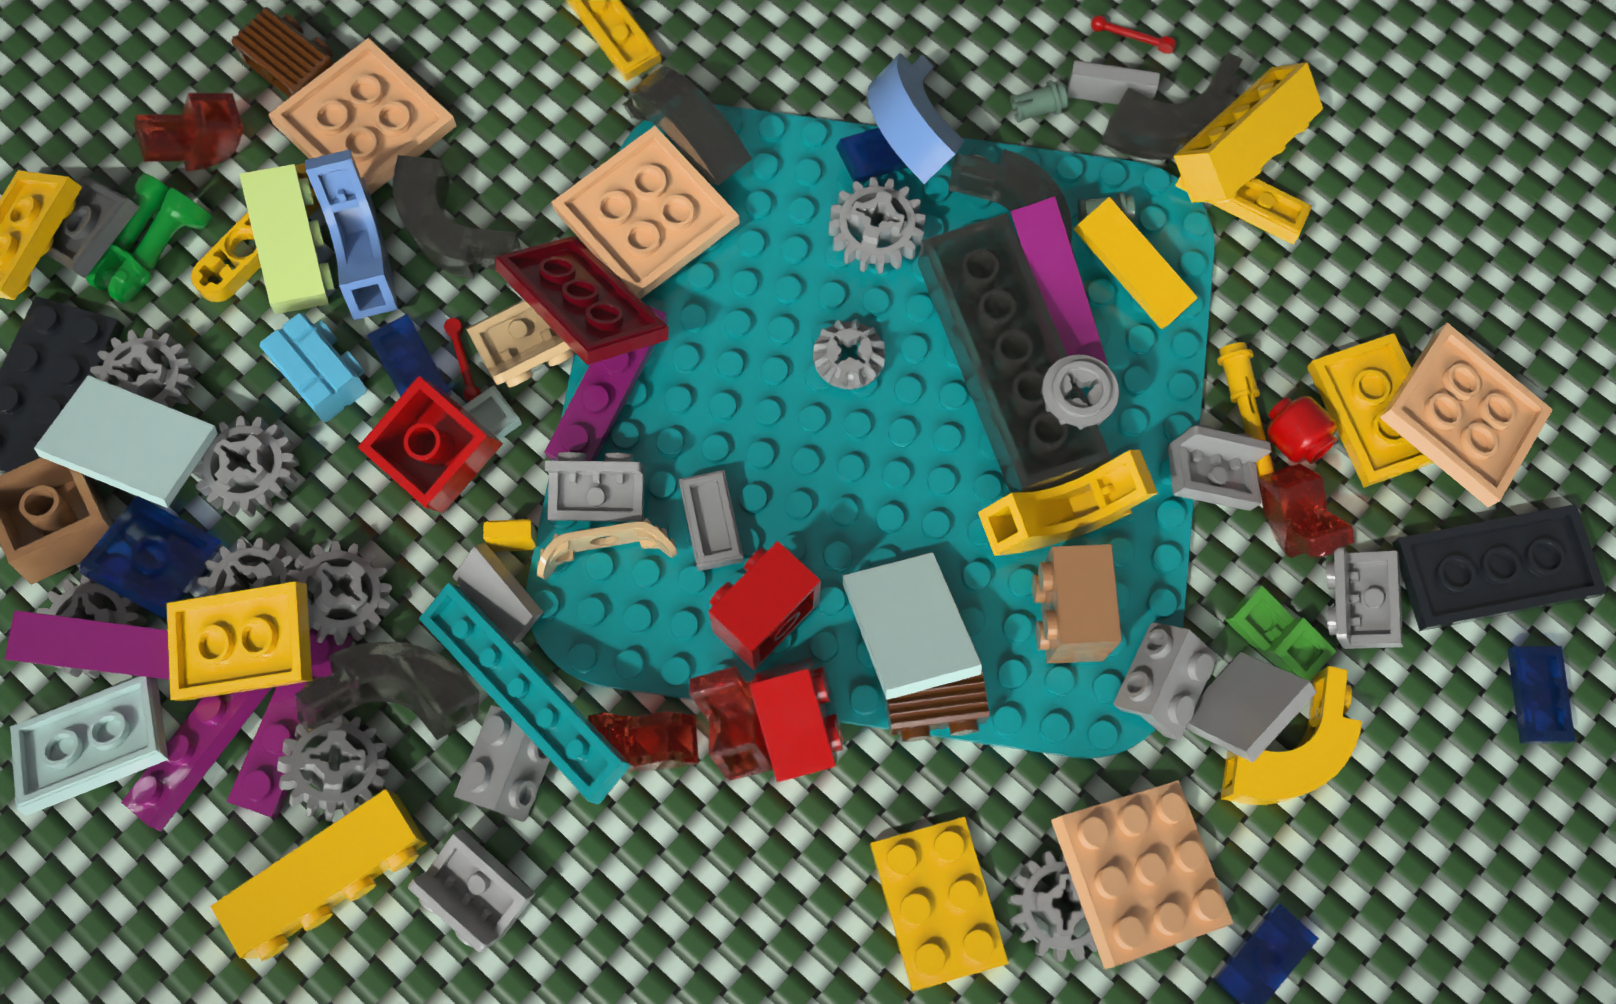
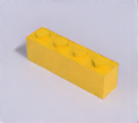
M1308 62L1271 67L1174 155L1191 202L1211 201L1212 204H1222L1232 200L1238 194L1237 191L1249 179L1261 173L1262 167L1273 156L1285 150L1286 144L1296 134L1303 132L1309 127V122L1323 110V106Z
M385 789L210 907L239 958L257 959L259 957L261 961H265L283 951L289 945L287 938L304 927L305 931H309L327 921L333 915L331 908L344 899L348 898L351 902L370 892L376 886L374 879L391 868L392 872H397L414 862L419 857L416 850L427 844V841L398 794Z

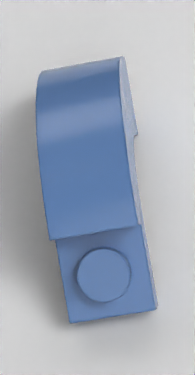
M899 53L869 84L867 90L868 103L872 115L887 142L909 169L925 184L957 153L964 140L940 116L926 95L923 80L934 66L923 54L911 64Z
M351 150L305 160L307 175L324 213L333 241L338 266L339 287L353 320L397 310L394 279L382 230L364 177L361 178Z

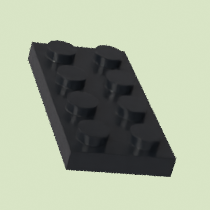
M34 297L0 369V473L5 474L40 458L34 447L86 377L89 375L97 378L90 372L91 367L102 366L104 363L98 356V352L101 350L111 353L114 350L111 339L115 337L119 340L125 327L118 319L42 297Z
M1576 504L1399 537L1392 542L1394 551H1397L1399 554L1400 571L1419 632L1595 598L1607 593Z

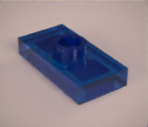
M879 127L841 138L836 145V149L853 182L858 181L860 183L869 180L871 177L876 178L908 168L887 142Z
M408 314L367 335L400 396L403 395L418 376L436 384L449 396L452 395L449 386Z
M1514 646L1508 649L1520 744H1569L1575 742L1562 646Z
M1280 903L1275 904L1213 979L1240 1004H1266L1319 938Z

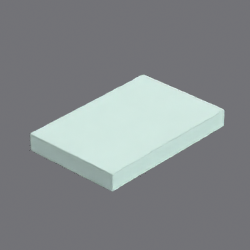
M88 375L34 449L39 457L168 508L218 433L215 425Z
M933 552L843 575L844 589L886 700L981 674V662Z
M138 676L10 726L16 809L25 816L168 760L156 678Z

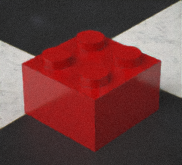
M418 376L359 444L358 448L425 508L444 513L503 443L439 386Z
M778 541L768 551L764 547L758 549L744 565V569L747 572L734 585L731 582L725 583L709 602L713 606L708 611L713 633L754 671L820 604L821 580Z
M812 657L756 672L749 686L777 783L836 767L837 753L843 750L842 742H844V737L837 713L832 715L827 713L825 703L830 702L829 695H831L824 667L815 668Z

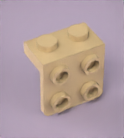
M525 300L515 303L466 328L496 385L505 382L508 387L516 386L533 376L532 368L544 362H548L550 367L555 366L575 355L573 350Z

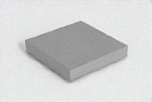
M1240 652L1200 695L1193 717L1187 724L1186 730L1253 763L1317 692L1310 681Z

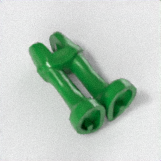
M142 173L136 181L135 195L132 199V202L140 208L86 276V281L92 287L101 291L108 289L110 297L123 304L131 301L152 280L154 276L152 271L164 248L180 228L186 226L202 230L208 226L213 218L211 214L174 188H168L161 181L146 173ZM158 212L141 243L132 253L131 249L140 233L153 215Z

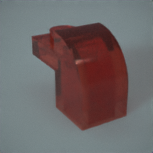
M188 93L182 114L136 115L134 121V129L144 162L183 161L186 171L209 168L229 158L237 149L244 130L233 93Z
M1299 463L1258 477L1265 517L1276 542L1288 557L1293 558L1302 554H1306L1309 557H1324L1335 553L1337 548L1354 543L1352 525L1328 511L1323 476Z
M736 667L690 678L689 695L709 722L708 754L727 781L773 770L749 686L751 681L745 682Z
M663 711L638 717L604 712L588 716V721L631 764L626 772L665 770L699 764L696 715Z

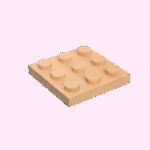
M369 38L268 114L273 125L309 159L350 149L360 176L365 179L370 195L456 127L454 117Z
M653 126L551 202L554 211L595 257L640 300L740 224L739 215L656 126Z
M1447 322L1436 330L1380 418L1484 505L1490 507L1502 499L1553 409Z
M1179 780L1065 814L1051 820L1104 969L1124 964L1234 924Z

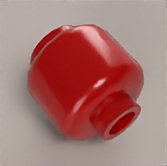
M1302 396L1294 401L1289 397H1285L1268 413V417L1272 422L1266 432L1267 438L1294 463L1307 461L1309 464L1315 463L1338 440L1334 436L1337 429L1336 420L1310 396Z

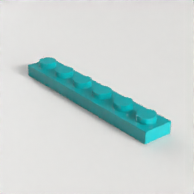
M448 582L419 620L589 802L599 805L630 768L631 764L460 587Z

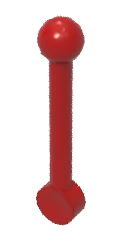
M1102 15L1094 16L1091 20V28L1096 32L1106 30L1156 46L1164 54H1171L1176 46V41L1171 37L1157 38L1107 22L1106 18Z
M450 318L444 323V330L452 338L465 384L463 397L467 402H470L479 396L481 391L478 387L474 386L460 336L463 332V326L460 320Z

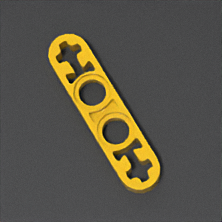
M305 164L296 165L299 179L308 178L309 184H311ZM313 188L311 192L314 204L306 206L308 218L320 207ZM248 212L192 269V284L205 299L211 302H222L229 299L261 267L257 248L246 257L235 255V249L240 242L247 239L255 240ZM226 258H229L236 267L234 270L223 262ZM211 275H215L216 277H221L222 281L216 285L212 282L209 283L207 279Z

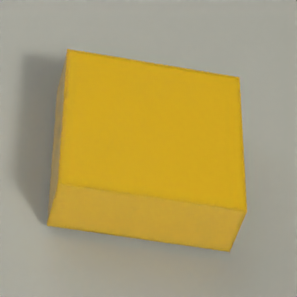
M529 519L484 522L483 539L493 552L531 551L537 548V531Z

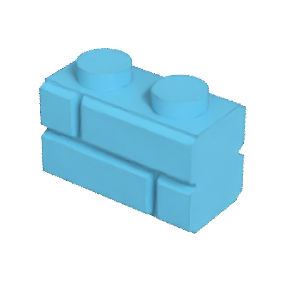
M304 312L298 313L283 324L281 330L277 329L263 339L259 346L323 423L328 422L342 412L346 405H351L366 393L367 388L359 378L365 371L348 350L340 356L332 345L338 339L321 319L313 324Z

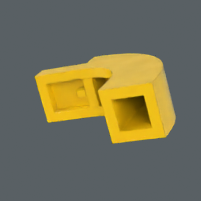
M1128 450L1073 481L1040 491L1010 493L979 511L978 514L994 556L1009 555L1058 544L1099 529L1131 514L1130 508L1153 497L1158 492L1141 450Z
M1328 666L1313 677V687L1317 693L1311 698L1306 732L1294 749L1285 752L1264 750L1253 763L1227 751L1221 792L1222 800L1250 805L1277 804L1314 791L1336 776L1351 757L1362 725L1360 720L1343 717V714H1346L1349 710L1352 699V688L1350 685H1346L1348 670Z

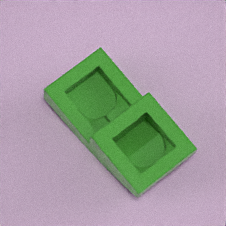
M1262 585L1254 586L1224 619L1275 666L1308 681L1313 679L1336 652L1304 617L1294 618Z

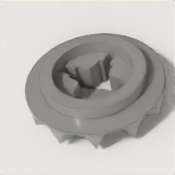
M838 319L834 325L827 329H822L820 336L814 344L813 361L815 368L826 382L842 389L864 387L874 381L882 371L885 362L884 341H881L874 327L869 328L861 324L858 319L852 322H842ZM860 342L857 350V356L860 361L849 357L839 363L841 348L838 344L850 348Z
M1070 355L1058 360L1049 368L1043 380L1041 394H1043L1046 403V412H1052L1058 418L1060 425L1070 424L1077 426L1081 430L1086 426L1100 425L1113 412L1118 402L1119 387L1115 375L1102 361L1087 355ZM1070 382L1075 383L1079 388L1093 386L1086 397L1087 403H1083L1080 398L1065 400L1072 390Z

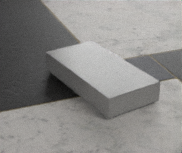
M1076 60L1073 63L1066 94L1070 98L1150 109L1159 86L1160 73Z
M721 470L679 479L697 570L703 571L744 562L725 471Z
M486 543L474 546L452 576L470 599L514 644L524 638L543 613Z

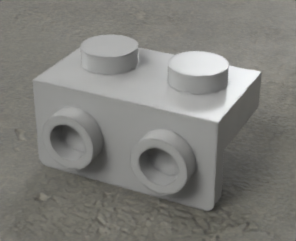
M1208 425L1190 427L1184 434L1168 445L1173 495L1251 511L1261 504L1256 462L1271 453L1270 442L1254 439L1248 434H1232L1214 430L1213 427Z
M562 452L558 453L557 461H545V471L549 473L548 520L644 522L645 466L641 462H633V454L606 453L605 461H586L585 453Z
M1334 547V561H1327L1326 563L1328 589H1335L1336 600L1335 607H1328L1329 634L1337 635V640L1343 649L1403 647L1398 552L1347 553L1345 547Z
M1151 623L1115 698L1114 706L1121 711L1140 715L1164 737L1180 741L1187 724L1193 717L1195 706L1204 686L1212 675L1218 656L1189 629Z
M491 705L453 797L524 822L536 799L550 760L502 708Z
M463 829L451 836L429 869L413 878L408 885V889L419 898V902L426 910L437 914L455 931L456 936L461 942L473 947L478 952L485 951L501 940L535 895L529 887Z

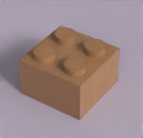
M42 457L0 475V544L8 563L31 585L122 543L92 477Z
M1112 544L1052 547L1044 562H1040L1038 574L1032 576L1034 603H1041L1042 621H1037L1036 623L1038 650H1045L1046 664L1104 661L1121 642Z

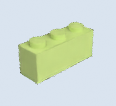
M295 164L240 173L268 299L274 314L329 304L326 290L334 289L328 262L319 264L316 248L324 247L318 220L309 221L306 210L307 205L314 204L308 178L299 179Z

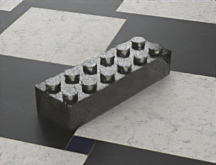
M1007 213L921 240L918 267L1010 493L1034 492L1056 487L1080 478L1109 462L1111 456L1097 424L1086 426L1079 430L1074 425H1060L1058 418L1052 412H1046V403L1043 394H1041L1044 377L1055 362L1068 355ZM1070 382L1072 390L1065 400L1080 398L1083 403H1087L1082 388Z

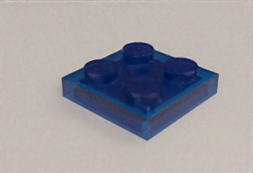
M136 496L80 563L79 574L167 620V603L181 601L206 569L205 563L207 560L212 561L219 552L221 540Z

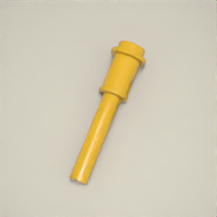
M1245 342L1226 345L1219 350L1220 357L1217 359L1219 366L1224 367L1231 402L1238 403L1245 434L1250 435L1254 439L1266 441L1255 399L1260 395V391L1257 388L1250 361L1254 356L1253 351L1247 349ZM1269 453L1256 462L1260 487L1277 482Z

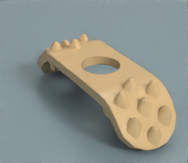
M646 518L644 522H629L570 532L560 536L554 534L553 540L546 549L541 548L537 576L546 580L558 565L573 561L575 552L640 542L642 549L659 548L671 558L678 552L674 539L668 538L666 529L662 528L660 530L659 526H653L649 519Z

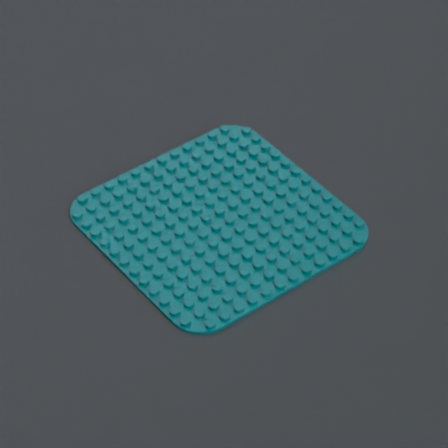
M689 103L670 107L640 123L625 139L619 151L653 126H656L739 215L740 224L641 299L644 304L666 313L668 320L666 325L669 326L668 340L655 344L596 461H605L606 453L633 454V462H641L645 466L644 519L648 518L651 524L659 526L660 530L665 528L668 538L674 539L678 553L671 558L659 548L642 549L640 542H633L575 552L574 560L558 565L548 579L545 580L537 576L541 548L546 549L553 540L554 534L560 536L570 532L629 523L614 521L548 520L547 483L537 531V548H534L526 586V592L543 611L542 615L531 627V630L544 653L561 670L591 685L756 710L749 684L756 672L812 657L814 667H824L831 692V695H829L830 702L825 703L828 715L837 713L840 723L889 730L883 689L844 589L843 575L933 552L978 658L981 660L990 717L985 723L978 724V732L952 736L950 735L949 728L930 731L932 737L1082 759L1113 756L1145 740L1156 729L1140 715L1119 710L1114 706V701L1151 623H1160L1183 628L1194 499L1173 495L1168 445L1184 434L1190 427L1200 425L1214 261L1213 228L1202 202H1191L1188 192L1175 186L1178 178L1171 173L1153 165L1122 159L962 138L964 142L957 153L924 184L896 154L878 126L709 103ZM871 177H875L878 186L883 187L889 178L893 179V190L897 192L905 186L910 188L908 201L919 199L921 205L918 214H923L926 218L924 229H922L924 231L922 245H915V257L911 260L902 255L901 268L897 270L890 262L885 263L884 271L878 274L875 264H869L865 272L860 271V260L858 259L846 264L844 262V252L846 249L834 251V236L829 235V221H832L830 219V209L832 205H839V193L845 191L852 195L853 182L858 181L863 188L869 187ZM1118 192H1124L1125 196H1133L1135 219L1132 223L1198 297L1168 326L1160 329L1073 230L1079 224L1078 199L1117 197ZM1054 196L1108 366L1115 375L1119 387L1118 402L1113 412L1100 425L1086 426L1081 430L1077 426L1070 424L1060 425L1058 418L1052 412H1046V403L1043 394H1041L1043 380L1049 368L1057 362V358L1010 213L1013 210ZM838 319L842 322H852L858 319L861 324L869 328L874 327L876 334L881 341H884L885 362L882 371L874 381L864 387L857 389L835 387L826 382L815 368L813 361L814 344L820 336L822 329H827L834 325ZM860 342L850 348L838 344L841 348L839 363L849 357L860 361L857 356ZM574 353L561 419L589 367L576 353ZM1072 384V390L1065 400L1080 398L1083 403H1087L1086 397L1093 386L1079 388L1076 384ZM1128 450H1141L1158 494L1130 508L1131 514L1099 529L1058 544L1022 553L994 556L978 514L979 511L1010 493L1034 492L1056 487L1092 472ZM724 470L744 562L698 571L679 479ZM778 541L821 580L820 604L754 671L713 633L708 612L713 606L709 602L725 583L731 582L734 585L747 572L744 569V565L758 549L764 547L768 551ZM1112 544L1121 631L1120 644L1104 661L1046 664L1045 650H1038L1036 643L1037 621H1042L1041 603H1034L1032 576L1038 574L1040 562H1044L1054 546Z

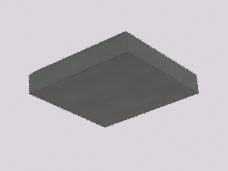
M86 175L78 183L82 186V189L75 199L76 204L73 211L62 220L53 236V244L46 253L47 256L84 279L140 208L129 198Z

